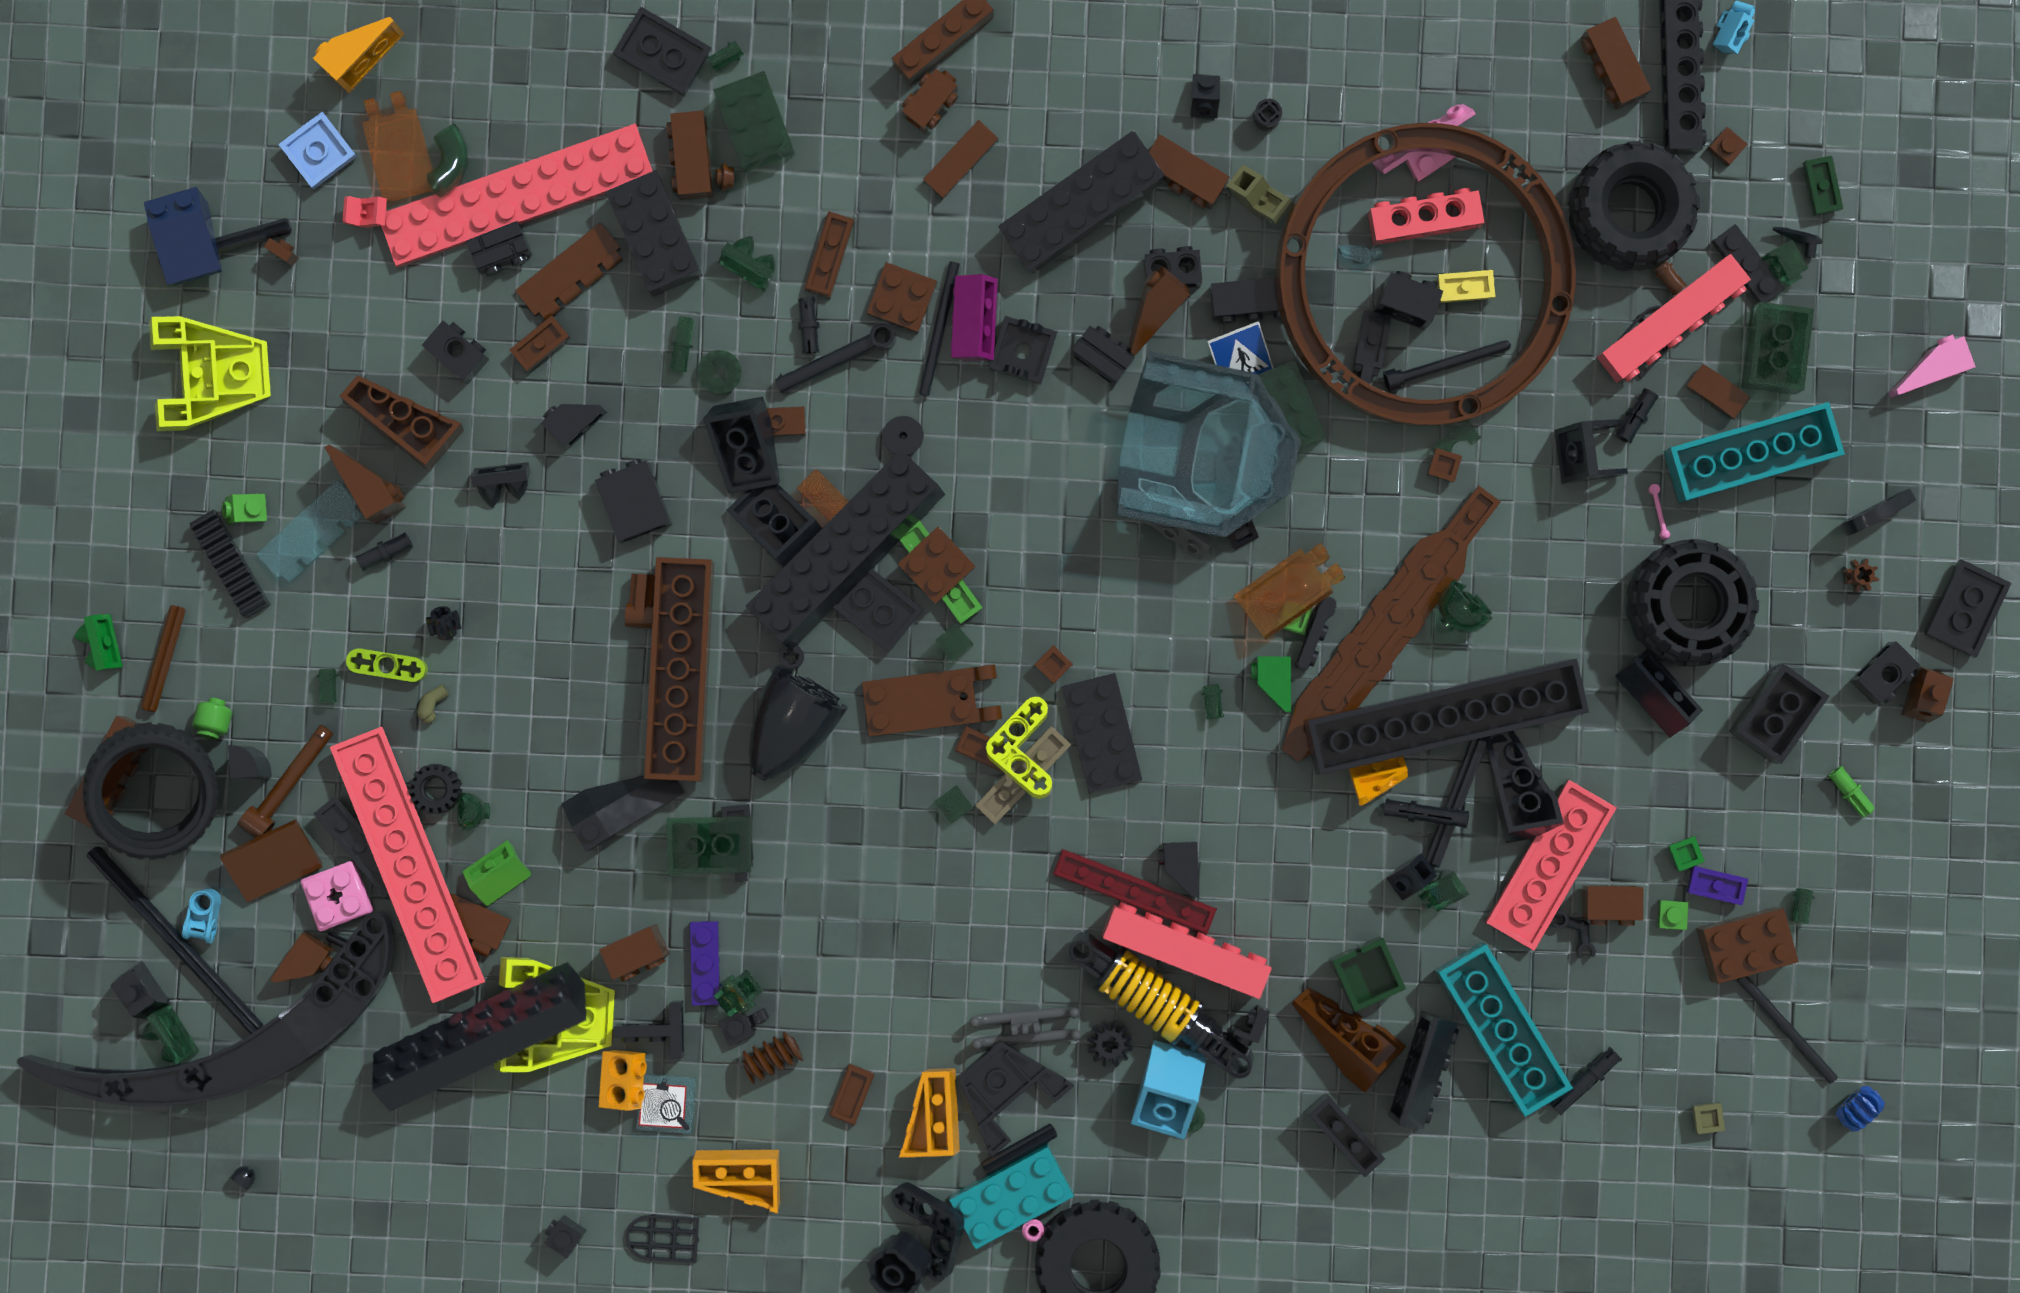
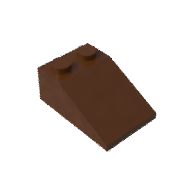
M331 445L324 447L366 520L378 524L406 508L402 502L405 496L398 485L394 486L392 482L376 474L345 452Z

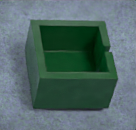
M1380 936L1358 945L1357 949L1359 952L1349 949L1329 958L1348 1003L1355 1012L1406 990L1384 938Z

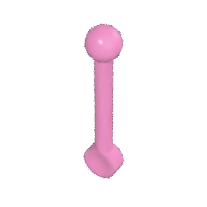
M1652 484L1649 486L1648 491L1653 495L1661 529L1659 536L1661 539L1667 540L1670 537V532L1666 530L1658 496L1660 486Z

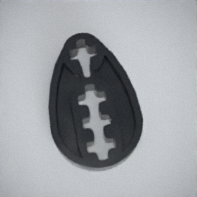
M1908 488L1841 523V526L1846 535L1850 536L1915 502L1916 498L1911 488Z

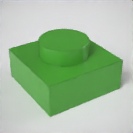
M1659 900L1657 928L1687 930L1689 902Z

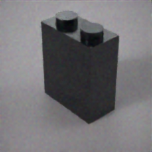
M641 459L626 463L627 468L617 472L615 468L601 472V478L595 479L615 536L621 544L672 525L650 463L648 461L642 462Z

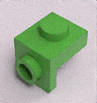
M232 494L225 497V502L222 503L223 518H226L227 525L266 522L265 494Z

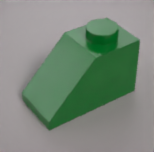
M1291 656L1255 657V662H1251L1250 667L1251 679H1255V685L1282 712H1291Z

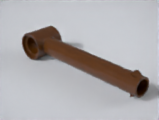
M320 724L259 807L256 808L253 805L249 807L241 816L237 825L254 838L271 831L275 825V821L271 817L334 733Z

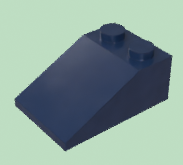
M197 187L144 202L148 226L168 287L222 272L209 205Z

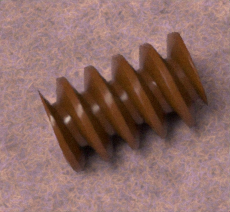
M783 1031V1041L773 1036V1045L770 1046L766 1041H763L762 1051L755 1045L752 1046V1056L745 1050L742 1051V1063L753 1085L755 1084V1076L761 1081L765 1079V1071L773 1076L775 1074V1066L780 1071L785 1070V1061L790 1066L795 1065V1056L801 1062L804 1061L802 1052L793 1036L790 1037Z

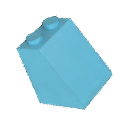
M1154 1040L1146 1062L1131 1124L1185 1140L1198 1103L1206 1058L1201 1053Z

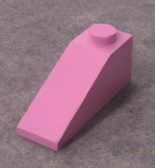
M1950 335L1937 340L1938 346L1930 349L1889 392L1890 398L1975 368L1976 366L1965 337L1955 339L1954 335Z

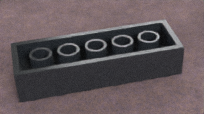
M1133 130L998 227L1026 269L1033 274L1163 183L1167 178Z

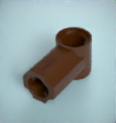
M631 574L630 598L625 609V627L652 629L655 575Z

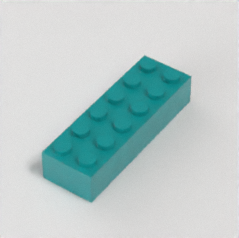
M1829 402L1670 447L1663 451L1678 503L1845 455Z
M1480 942L1434 970L1521 1115L1526 1117L1573 1089L1487 944Z

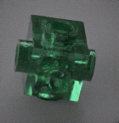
M745 970L736 978L731 974L719 984L722 989L713 996L719 1002L720 1007L731 1017L738 1011L743 1015L755 1006L752 1000L764 991L750 972Z

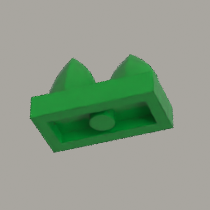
M111 614L84 617V623L74 635L75 639L90 644L91 651L86 656L84 663L96 669V671L115 670L123 667Z

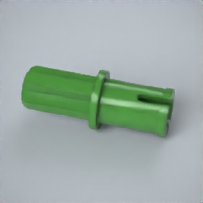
M1839 766L1828 775L1829 779L1842 792V798L1847 799L1861 817H1866L1873 812L1875 808L1861 791V785L1853 781L1843 766Z

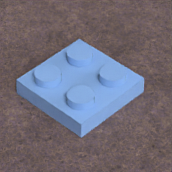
M323 112L319 113L278 144L313 189L317 188L357 157Z

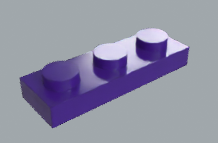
M719 921L690 922L692 1005H720Z

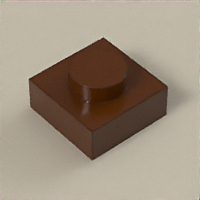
M1726 127L1707 150L1728 167L1748 144L1730 128Z
M269 238L264 245L267 250L291 266H294L299 258L292 253L294 247L281 238L278 243Z
M1435 448L1427 475L1448 482H1455L1462 456Z
M1053 645L1034 665L1055 684L1073 663Z

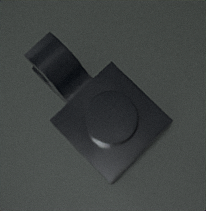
M765 1008L749 1016L742 1009L719 1020L718 1024L730 1047L755 1035L756 1033L752 1026L767 1020L769 1015Z

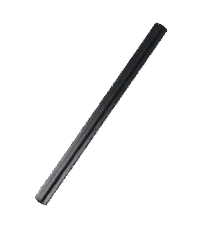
M100 847L91 849L86 856L249 1034L263 1027V1023L110 857Z

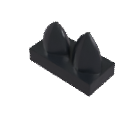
M529 462L474 468L471 475L472 486L477 487L482 499L492 508L498 502L501 484L503 483L511 495L520 499L528 486L530 475Z

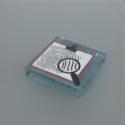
M645 1074L643 1082L645 1097L642 1109H638L636 1130L692 1134L696 1077Z

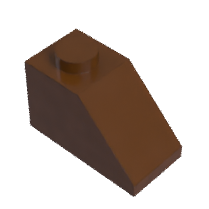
M309 932L301 933L270 980L277 983L319 974L321 971L324 972L334 960L331 956L335 950Z

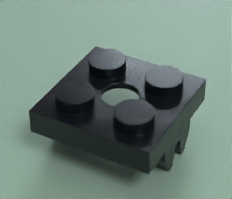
M1005 316L994 349V360H991L989 369L1041 385L1057 331L1044 328L1038 323H1030L1025 319L1018 320ZM1020 343H1026L1031 348V354L1026 359H1020L1015 354V348Z

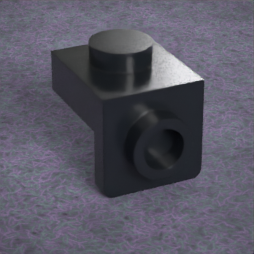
M1193 74L1190 116L1217 118L1220 102V76Z

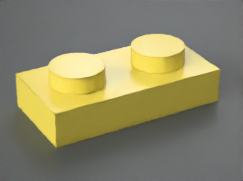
M1493 270L1437 275L1438 289L1443 290L1440 303L1495 298Z

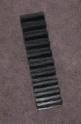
M211 510L190 522V528L195 532V537L200 541L201 547L206 551V556L217 570V575L228 589V594L239 608V613L244 618H249L271 605L217 511Z

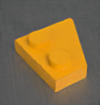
M1403 756L1348 769L1359 806L1368 803L1408 777V769Z

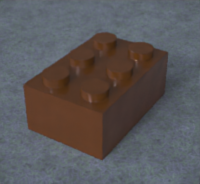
M1773 907L1696 928L1709 978L1714 983L1719 984L1799 962L1784 908Z

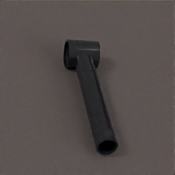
M877 323L872 327L870 334L811 361L784 375L781 373L775 379L776 384L782 394L791 393L790 390L800 384H804L877 348L880 350L891 349L897 340L896 333L889 324ZM880 330L890 331L891 337L888 342H877L876 335Z

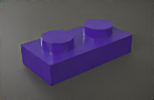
M1693 866L1686 893L1743 906L1748 878Z

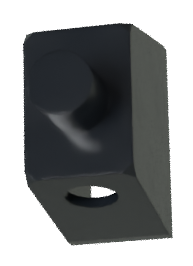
M143 961L138 962L121 974L111 984L112 989L133 1018L149 1020L172 1004Z

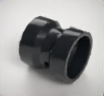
M1269 98L1260 101L1253 114L1255 126L1262 131L1275 129L1282 116V107L1274 99Z

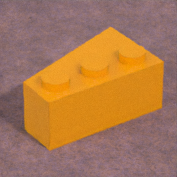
M956 1068L927 1069L922 1072L910 1122L906 1129V1137L899 1157L954 1156L960 1151Z
M696 1150L693 1158V1187L726 1198L729 1196L742 1200L748 1205H758L778 1214L780 1206L779 1150Z

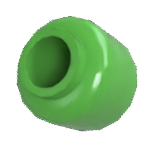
M209 698L208 702H200L197 705L192 721V727L197 731L196 735L210 740H218L219 737L225 736L228 733L232 711L225 706V701Z

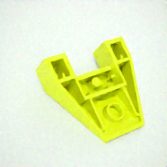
M181 316L151 317L149 322L151 350L179 349L183 399H157L155 403L157 431L187 430L271 396L266 341Z
M501 957L499 985L505 988H513L524 983L527 979L549 971L553 967L530 958ZM581 978L585 983L587 1020L494 1063V1069L500 1072H530L612 1046L615 990Z

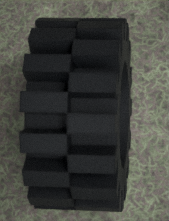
M442 764L423 766L413 774L414 778L410 779L411 789H409V794L412 795L410 799L412 803L417 805L416 807L419 810H423L425 813L438 814L447 812V810L454 808L455 803H458L460 800L459 795L462 794V789H460L461 779H458V774L448 766ZM433 778L441 779L446 786L444 796L438 800L429 798L425 791L427 782Z

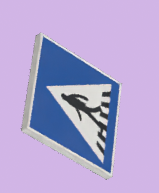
M1258 321L1207 341L1215 366L1257 374L1258 377L1274 371Z

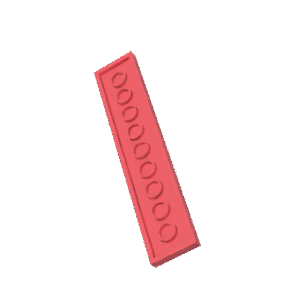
M632 124L387 211L385 226H382L395 266L401 267L466 244V240L512 222L518 221L522 224L606 194L605 191L650 173L653 170L637 125Z
M383 727L331 746V752L432 1003H437L485 983L424 828L410 799L411 796Z

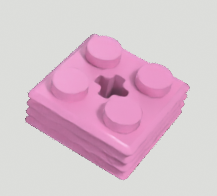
M354 861L346 862L301 880L303 891L319 931L333 928L374 911L360 871ZM334 889L336 892H342L343 894L339 898V904L337 900H332L331 895L334 894Z

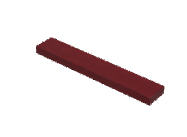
M1064 849L1061 851L1053 875L1205 934H1208L1217 910L1215 907Z

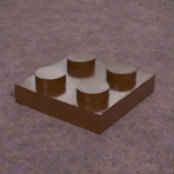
M886 262L867 315L919 333L937 281Z
M939 527L934 529L898 563L935 605L976 568Z

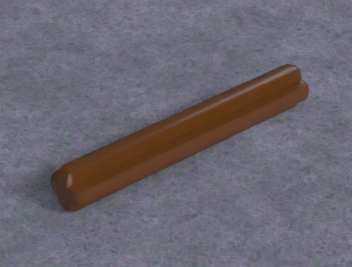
M175 605L169 607L141 703L143 710L157 711L186 612L183 607Z

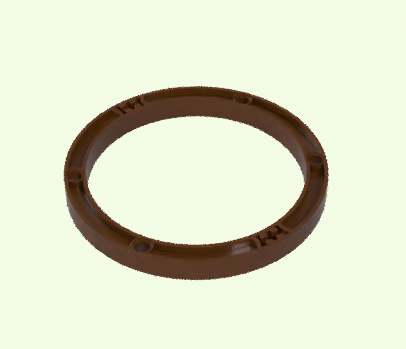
M1414 123L1383 129L1363 137L1328 160L1310 178L1293 203L1283 225L1275 264V286L1277 303L1288 338L1302 363L1326 390L1355 410L1373 418L1410 426H1433L1455 423L1487 413L1512 399L1539 375L1560 344L1568 325L1576 287V264L1569 227L1562 209L1545 181L1527 161L1504 144L1480 132L1443 123ZM1379 137H1385L1388 140V150L1380 148L1378 145ZM1436 152L1448 154L1467 160L1488 171L1500 180L1521 203L1534 226L1541 247L1544 266L1542 303L1536 323L1525 345L1514 360L1489 382L1470 392L1452 398L1437 400L1405 398L1380 390L1357 377L1337 359L1323 340L1316 327L1307 299L1305 284L1307 247L1315 222L1324 205L1334 191L1357 170L1371 162L1399 153ZM1515 168L1519 170V172L1517 173V178H1514L1512 176L1515 172L1513 169ZM1526 179H1528V180L1530 181V183H1528V184H1526V185H1524V186H1521V184H1523V183L1526 182V181H1525ZM1288 239H1294L1298 242L1299 249L1297 253L1288 250ZM1555 297L1562 303V308L1559 312L1552 306V301ZM1329 363L1331 364V366L1325 368L1328 371L1321 372L1319 370L1321 368L1328 366ZM1338 372L1337 379L1340 382L1332 383L1333 376L1330 373ZM1465 399L1472 403V411L1469 414L1465 413L1462 409V403Z

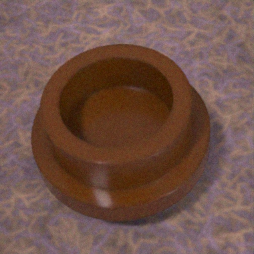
M722 163L720 169L715 171V185H720L721 191H726L727 188L732 189L734 185V168L727 166L726 163Z

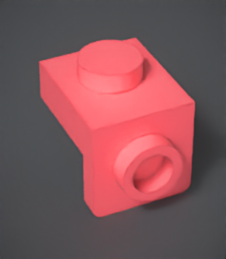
M352 196L344 197L343 223L362 228L385 226L387 198L378 196L362 199Z

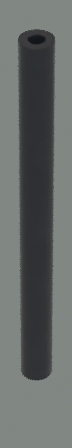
M949 261L919 389V394L923 396L930 395L953 296L955 276L958 275L960 263Z
M1748 976L1738 978L1737 981L1828 1083H1833L1838 1076Z

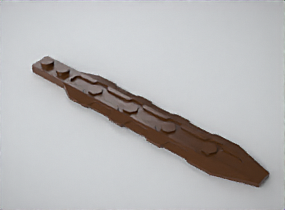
M1477 486L1444 530L1418 541L1403 561L1404 565L1385 590L1379 592L1370 604L1371 608L1353 632L1347 634L1337 647L1338 651L1321 674L1312 680L1297 700L1282 746L1284 752L1297 762L1310 755L1311 752L1303 720L1358 708L1377 682L1383 680L1402 649L1411 638H1415L1426 623L1425 619L1444 594L1450 592L1463 575L1467 547L1501 503L1497 498L1481 486Z

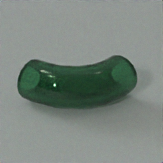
M456 124L446 127L433 137L441 152V161L433 171L427 173L426 177L429 186L439 197L447 195L462 182L468 167V147Z

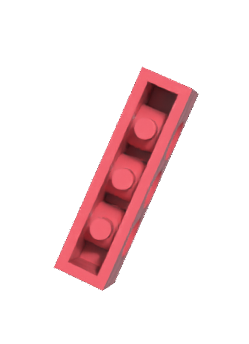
M1463 188L1454 191V195L1444 196L1443 192L1428 195V199L1417 201V197H1408L1401 199L1400 204L1390 205L1389 201L1376 203L1374 208H1371L1367 213L1373 245L1480 228L1484 224L1479 191L1471 192L1470 188ZM1447 205H1453L1458 209L1459 214L1457 217H1451L1446 213ZM1419 210H1428L1432 215V220H1421ZM1392 215H1402L1405 219V224L1402 226L1395 225L1392 222Z

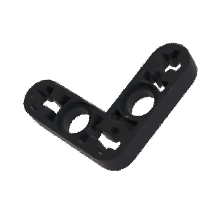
M904 1182L893 1189L891 1193L892 1202L899 1210L934 1229L928 1251L932 1255V1263L927 1275L931 1280L941 1282L951 1275L954 1269L964 1228L963 1215L956 1208L914 1184ZM923 1203L931 1207L932 1215L925 1212ZM940 1239L948 1243L949 1251L942 1248Z

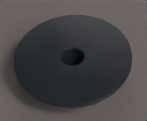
M908 416L893 418L886 424L883 430V442L887 449L894 454H897L900 450L906 455L912 454L920 448L924 439L921 425L915 419Z

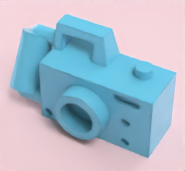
M1736 0L1730 11H1723L1717 23L1720 31L1713 46L1722 53L1738 54L1743 43L1750 36L1749 31L1755 21L1752 19L1755 13V6Z

